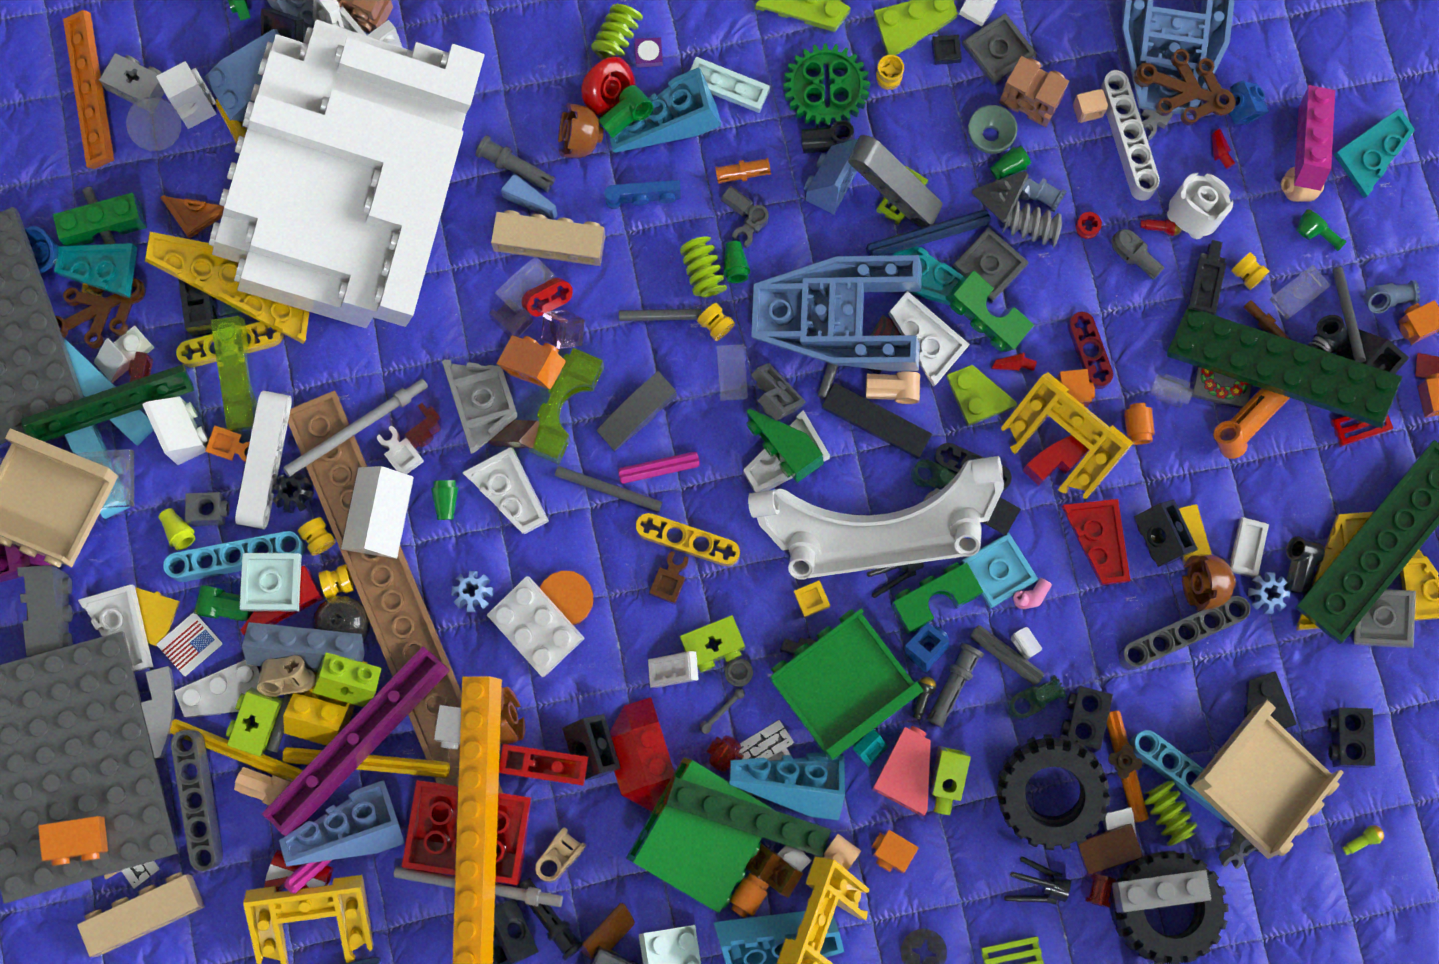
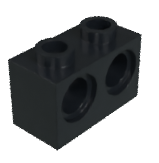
M179 279L185 329L192 337L220 332L216 299Z
M1083 686L1077 687L1074 692L1070 691L1066 708L1070 709L1068 719H1064L1062 722L1060 735L1068 736L1073 742L1076 740L1081 742L1089 751L1097 752L1101 750L1113 694ZM1084 697L1090 698L1094 702L1093 712L1083 709L1081 703ZM1077 725H1083L1087 728V739L1083 740L1077 737L1075 733Z
M1336 708L1331 710V715L1327 719V727L1329 732H1332V743L1329 744L1328 755L1329 759L1333 760V767L1368 768L1375 766L1373 708ZM1346 716L1352 718L1355 723L1353 731L1348 730L1344 724ZM1347 745H1351L1356 751V756L1353 760L1346 755L1345 749Z

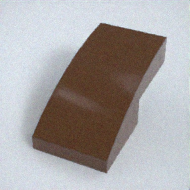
M760 843L758 853L753 858H750L745 867L757 878L765 881L778 893L789 898L804 874L762 843Z

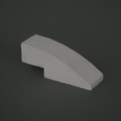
M169 666L146 672L152 700L141 702L153 755L157 760L164 759L171 738L170 729L175 716V686L172 669Z

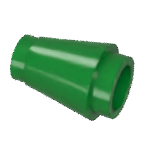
M1020 145L1017 148L1012 147L989 169L994 178L1000 180L1027 170L1031 160Z
M730 241L725 245L723 274L730 283H742L748 279L750 268L741 242Z
M456 480L433 481L431 492L437 520H454L459 487H456Z

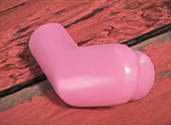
M1039 578L1033 590L1018 591L1014 594L1013 601L1015 606L1020 609L1040 606L1052 584L1043 578Z

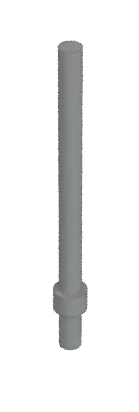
M420 379L408 388H401L396 391L391 399L283 467L285 473L290 477L397 407H404L409 404L411 398L428 388L427 383Z
M396 866L394 870L395 878L455 888V876ZM495 884V896L522 900L527 905L538 906L539 904L555 907L562 906L563 896L544 893L539 888L528 887V889Z

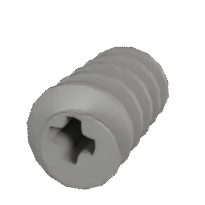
M1017 201L1008 221L1003 225L1002 233L1009 226L1011 227L1012 236L1018 230H1021L1022 239L1028 233L1032 234V242H1035L1039 236H1042V245H1045L1049 239H1052L1054 248L1060 235L1062 217L1060 213H1057L1051 219L1050 210H1046L1041 216L1040 207H1036L1030 213L1029 204H1025L1020 210V203Z

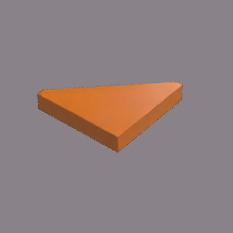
M166 195L160 197L189 239L222 218L224 206L186 198L166 197Z

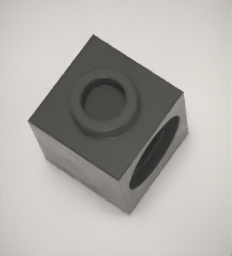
M220 492L185 494V521L191 526L225 525V517L229 516L230 507L229 501L225 500V497ZM213 503V512L209 515H203L204 506Z

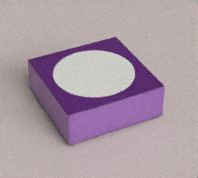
M661 37L635 39L636 67L663 66Z

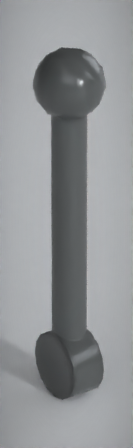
M737 688L734 691V696L708 721L700 724V731L704 734L709 733L712 729L711 725L738 699L744 698V690Z

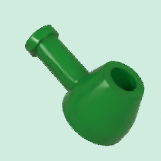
M1306 209L1302 214L1296 229L1302 237L1310 240L1320 234L1334 246L1336 251H1339L1347 241L1328 227L1326 221L1317 213Z

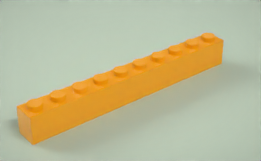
M490 676L462 677L452 964H493L502 679Z

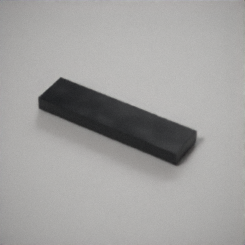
M834 383L822 405V409L917 459L920 458L932 433L837 383Z

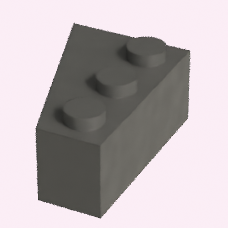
M52 565L17 567L18 576H24L26 593L20 594L21 603H27V620H23L26 656L31 657L73 645V638L71 633H69V622L72 621L73 617L68 595L72 593L71 578L68 577L67 573Z

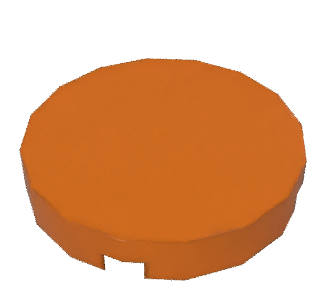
M562 570L553 573L543 581L540 587L572 625L579 624L587 618L593 607L594 595L589 582L582 575L574 571Z

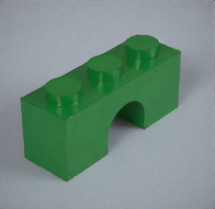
M134 193L53 214L58 239L65 246H80L94 243L93 236L103 231H117L123 235L147 228L142 204Z
M974 270L966 273L945 298L951 303V309L957 314L968 318L971 321V327L977 332L988 336L991 339V345L997 350L1004 352L1014 350L1034 324L1015 307L1004 310L1000 317L991 315L987 310L986 300L994 288Z
M956 562L943 570L945 574L937 579L932 575L919 582L920 588L912 592L908 588L894 596L896 600L893 601L891 607L907 635L933 621L934 616L928 604L932 596L938 594L947 596L956 609L981 596L984 591L967 562L961 566Z

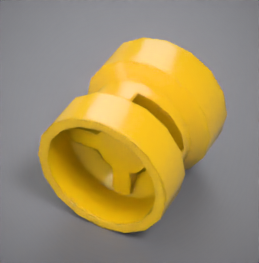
M886 55L880 59L877 66L876 81L881 88L892 90L900 85L904 73L903 61L895 55Z
M1251 252L1231 270L1236 277H1241L1244 280V285L1249 290L1254 288L1270 272L1264 265H1259L1256 262V257Z
M718 303L709 306L697 319V322L703 328H707L710 331V336L715 341L723 338L735 325L731 317L725 316L722 313V308Z
M321 517L310 520L297 531L300 537L307 541V548L312 556L325 552L336 543L333 535L325 530L326 524Z
M346 564L338 566L336 570L331 572L324 570L318 573L326 599L335 597L337 593L342 591L344 593L354 591L352 577Z

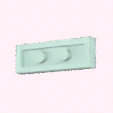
M695 58L690 71L698 67L701 69L711 94L760 113L770 91L769 85L701 58Z

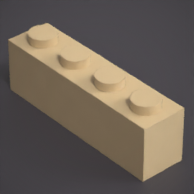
M505 210L504 213L496 212L491 244L496 252L601 266L605 229L596 222L587 221L584 224L574 223L573 220L568 218L551 220L540 214H532L530 217L520 215L516 211Z
M182 872L167 877L165 879L166 884L156 888L155 885H150L139 890L140 896L129 900L128 897L113 902L111 904L112 909L102 913L101 909L85 915L86 921L77 924L89 956L99 957L205 908L193 876H183Z

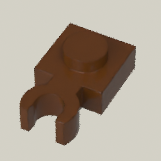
M671 551L667 557L668 569L659 567L649 595L675 605L686 580V577L679 575V573L687 568L688 557H684L682 564L676 565L672 561L675 552Z

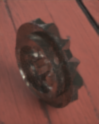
M917 929L905 937L901 945V959L904 964H920V955L911 950L912 948H921L926 939L927 950L936 954V956L925 957L922 964H945L947 948L944 940L935 931Z

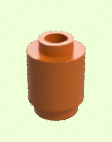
M1145 403L1129 405V409L1124 411L1127 437L1134 442L1133 445L1153 442L1152 436L1155 435L1152 408L1146 407Z
M749 873L747 878L743 877L731 897L730 902L733 904L731 910L743 918H746L748 914L754 916L768 894L766 890L769 885Z

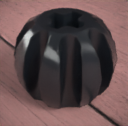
M295 473L287 478L286 474H282L278 477L281 481L280 484H273L271 493L277 494L273 498V502L278 508L284 506V512L294 513L296 507L301 512L307 508L304 505L305 501H312L314 492L307 491L312 487V483L306 477L301 480V473ZM295 488L297 491L293 493L294 497H290L289 494H291L292 489Z

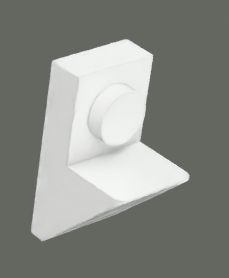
M134 325L114 343L107 338L94 363L108 380L113 383L153 350L154 347Z

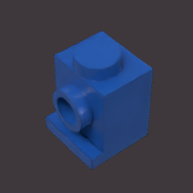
M927 623L905 646V656L927 673L930 667L949 648L948 635L940 627L936 626L934 628ZM932 646L933 649L929 652L924 647Z

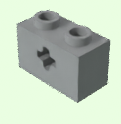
M115 53L99 79L107 91L152 113L165 93L156 77L162 72L151 66L148 69L141 66L138 60L129 55L122 57Z

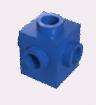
M1239 81L1230 87V92L1235 98V107L1228 115L1232 117L1234 124L1248 125L1269 113L1264 101L1265 93L1257 83Z

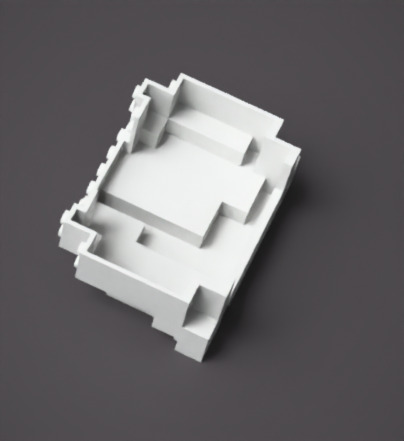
M317 19L314 28H307L303 43L276 34L274 42L267 43L264 58H262L258 74L263 76L260 85L254 84L250 100L255 101V103L248 102L243 126L247 127L245 137L239 136L235 152L240 154L237 163L231 162L227 179H231L232 183L229 190L223 189L219 205L224 206L220 223L214 222L209 245L214 246L212 255L239 263L234 281L239 282L237 290L366 329L372 318L406 327L414 315L464 132L462 127L466 113L472 103L485 54L452 44L449 52H445L416 42L413 51Z

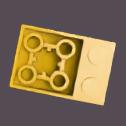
M314 685L305 692L293 693L283 715L284 734L327 746L350 722L354 704L312 693Z

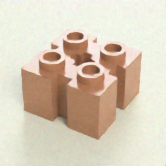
M337 0L339 7L343 6L359 27L367 33L374 31L385 23L393 9L391 0Z
M1021 56L1006 82L999 103L1017 113L1021 111L1028 115L1027 118L1047 127L1062 100L1069 80L1065 79L1064 75L1058 71L1053 70L1047 73L1040 69L1041 64L1035 59Z

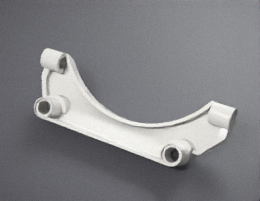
M999 456L968 460L948 485L926 501L901 511L880 515H850L825 510L794 496L784 489L749 493L748 504L751 516L757 518L761 528L781 550H789L791 556L788 566L789 573L796 579L804 580L813 577L977 554L981 544L980 522L989 521L1004 489L1003 471Z

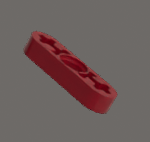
M1077 312L1068 323L1070 336L1082 369H1088L1089 382L1094 383L1095 389H1103L1109 385L1113 378L1112 367L1093 317L1087 312ZM1079 319L1082 323L1088 324L1085 328L1087 338L1082 341L1079 339H1082L1084 336L1081 328L1075 327ZM1086 344L1095 345L1098 349L1097 356H1086L1083 352V346ZM1100 359L1102 362H1099L1097 367L1100 373L1106 374V376L1103 379V382H1101L1099 378L1093 377L1097 372L1095 364L1093 363H1096Z

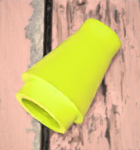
M168 508L159 514L158 518L162 522L171 547H175L176 550H183L193 544L195 541L194 529L177 515L173 508Z

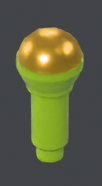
M1369 825L1363 832V835L1348 842L1346 846L1342 847L1345 855L1357 852L1367 845L1380 844L1384 840V832L1377 825Z

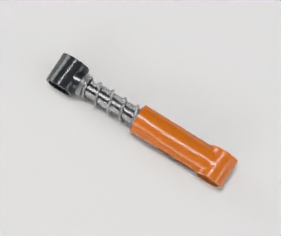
M1328 315L1320 319L1316 326L1317 333L1314 335L1312 342L1308 344V346L1312 344L1311 347L1329 353L1343 351L1349 345V337L1343 319L1337 315ZM1261 388L1230 421L1222 422L1215 428L1213 435L1221 454L1229 459L1242 456L1247 450V442L1290 397Z

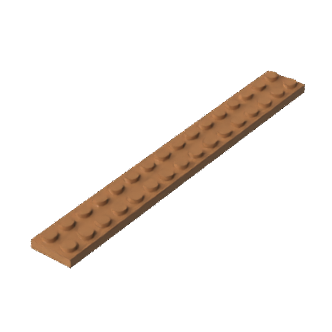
M335 390L291 408L288 421L301 456L350 425ZM354 435L307 465L306 468L392 677L423 646L450 670L408 716L426 759L444 761L450 764L448 777H434L436 783L459 786L460 745H458V750L442 748L441 742L434 740L439 706L461 708L462 692L403 550L400 546L398 557L394 559L341 549L358 467H367ZM498 782V792L504 793L500 783Z

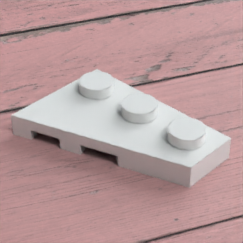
M908 291L888 313L901 335L917 336L920 344L919 365L933 387L970 345Z

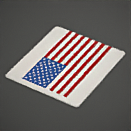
M194 612L157 643L160 650L184 676H187L222 645L217 636Z

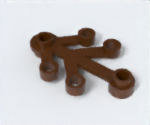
M1184 49L1176 50L1171 56V63L1177 67L1184 81L1157 72L1155 66L1150 63H1143L1134 71L1133 79L1140 87H1148L1155 83L1181 93L1173 98H1162L1156 104V112L1161 116H1167L1174 109L1195 99L1206 102L1198 108L1188 107L1181 113V121L1185 125H1193L1199 118L1210 113L1220 116L1227 115L1235 107L1233 94L1229 90L1220 87L1212 72L1214 70L1213 61L1209 58H1203L1196 65V72L1204 78L1209 89L1208 91L1202 89L1188 64L1189 53ZM1176 55H1181L1184 61L1180 62ZM1201 65H1207L1208 71L1203 70ZM1145 69L1150 72L1151 77L1144 74ZM1219 97L1225 100L1226 105L1220 103ZM1161 103L1167 104L1168 111L1162 109ZM1186 113H1191L1194 119H1188Z
M133 278L131 291H136L131 294L130 298L118 294L105 298L79 292L73 287L66 289L63 293V298L68 305L77 306L84 304L89 307L66 319L55 316L59 328H61L62 337L65 338L70 329L95 317L90 330L84 336V341L92 349L99 348L103 344L101 333L110 311L119 304L116 317L110 321L109 328L117 336L124 335L128 331L126 320L132 305L140 302L145 296L146 288L142 281ZM88 285L92 292L96 294L105 291ZM76 294L74 299L69 300L71 295ZM122 324L121 328L115 329L116 325ZM98 336L96 341L90 342L92 337Z

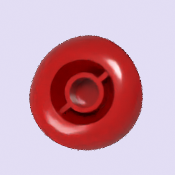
M609 57L597 63L587 73L582 82L581 94L586 107L602 117L620 102L619 96L625 88L635 85L634 74L626 61L620 57Z

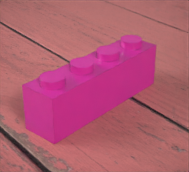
M1308 85L1299 105L1294 186L1321 191L1331 171L1335 90Z

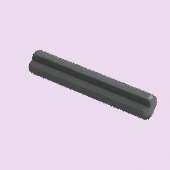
M981 625L976 626L970 634L972 640L1032 685L1036 686L1044 677V673Z

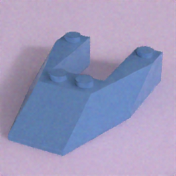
M1123 0L1122 32L1132 78L1134 71L1141 64L1150 63L1155 66L1157 72L1184 81L1177 67L1171 63L1172 54L1178 49H1184L1189 53L1188 64L1202 89L1206 90L1207 85L1204 78L1197 74L1196 65L1203 58H1209L1214 63V70L1212 72L1213 74L1215 73L1230 43L1234 0H1202L1200 13L1153 7V0ZM1176 55L1180 62L1184 61L1181 55ZM1202 64V69L1208 71V66ZM1145 69L1144 74L1151 77L1150 72ZM1133 79L1138 105L1141 109L1156 111V104L1162 98H1173L1181 94L1155 83L1148 87H1140ZM1195 99L1174 109L1171 113L1181 114L1188 107L1197 108L1201 100ZM1161 103L1162 109L1168 111L1167 104Z
M919 255L836 256L755 283L751 337L830 364L885 371H919L920 344L916 335L862 336L864 292H921L922 264Z

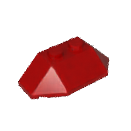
M650 697L624 705L610 730V735L621 769L614 771L621 795L653 811L675 772L654 704Z

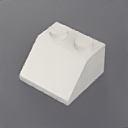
M179 396L148 401L142 404L164 453L177 465L205 453V442L209 440L203 427H197L194 418L198 416L191 402L186 403Z

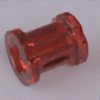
M1091 874V888L1089 896L1085 897V902L1110 908L1109 897L1112 883H1115L1116 879L1100 874Z

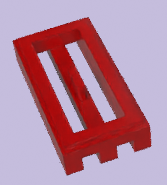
M1387 415L1384 422L1385 425L1382 428L1378 427L1346 438L1344 434L1371 425L1363 422L1342 429L1340 424L1354 419L1343 416L1330 421L1331 426L1335 429V436L1339 439L1340 447L1394 429Z

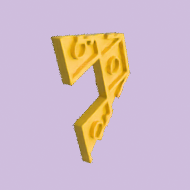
M1373 512L1339 514L1336 516L1324 548V559L1318 565L1311 587ZM1418 550L1400 572L1402 590L1416 591L1415 621L1439 619L1438 572L1428 557ZM1301 613L1296 631L1320 629Z

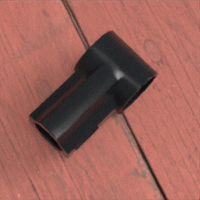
M844 120L835 122L831 127L802 129L803 154L828 152L833 145L855 140L853 125Z
M1295 536L1288 542L1286 549L1291 563L1285 590L1305 595L1310 589L1315 566H1318L1324 559L1325 549L1321 543Z

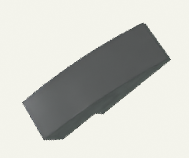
M657 371L627 398L596 431L615 452L651 422L661 409L676 398L677 392L662 374Z

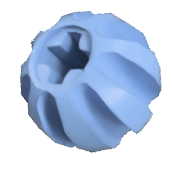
M469 571L468 578H463L462 574H460L455 579L460 585L457 587L452 586L451 595H459L454 601L459 609L468 604L467 612H476L475 606L478 604L481 605L482 609L489 604L484 598L487 596L493 597V588H485L490 583L489 578L485 574L477 579L478 571ZM471 586L477 589L475 590L474 597H470L468 594L469 587Z
M1266 572L1265 580L1259 575L1252 580L1256 585V589L1248 588V596H1255V601L1251 605L1256 610L1263 605L1264 614H1273L1274 606L1279 611L1287 606L1283 602V597L1290 599V590H1283V586L1288 582L1282 576L1275 581V573ZM1272 587L1271 592L1274 594V597L1267 598L1268 594L1264 590Z

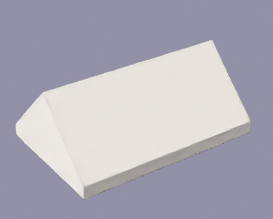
M382 466L358 467L341 549L397 559L414 477Z

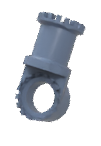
M1028 178L1019 198L1039 200L1050 206L1051 211L1055 212L1067 191L1064 189L1060 191L1047 183L1045 178L1039 184Z
M1411 280L1408 284L1394 285V283H1387L1386 285H1374V287L1366 290L1363 300L1373 313H1383L1389 307H1395L1399 303L1410 302L1412 305L1417 304L1420 300V295L1417 293H1420V290L1417 291L1419 286L1415 280ZM1384 294V300L1380 304H1371L1374 296Z

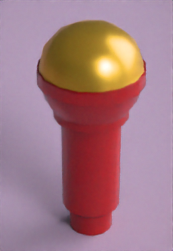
M1146 219L1140 222V228L1164 231V233L1170 236H1176L1182 231L1170 219L1165 221Z

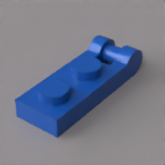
M680 180L610 185L605 189L604 193L606 205L610 209H617L624 203H633V205L637 206L646 205L650 201H660V203L664 204L673 203L677 199H681Z

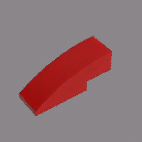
M1070 435L1040 452L1025 466L1023 472L1039 486L1057 467L1064 474H1067L1089 449L1074 436Z

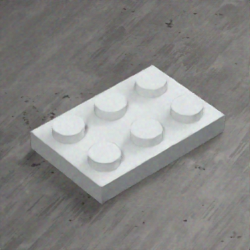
M529 576L525 577L487 614L541 677H545L585 639Z

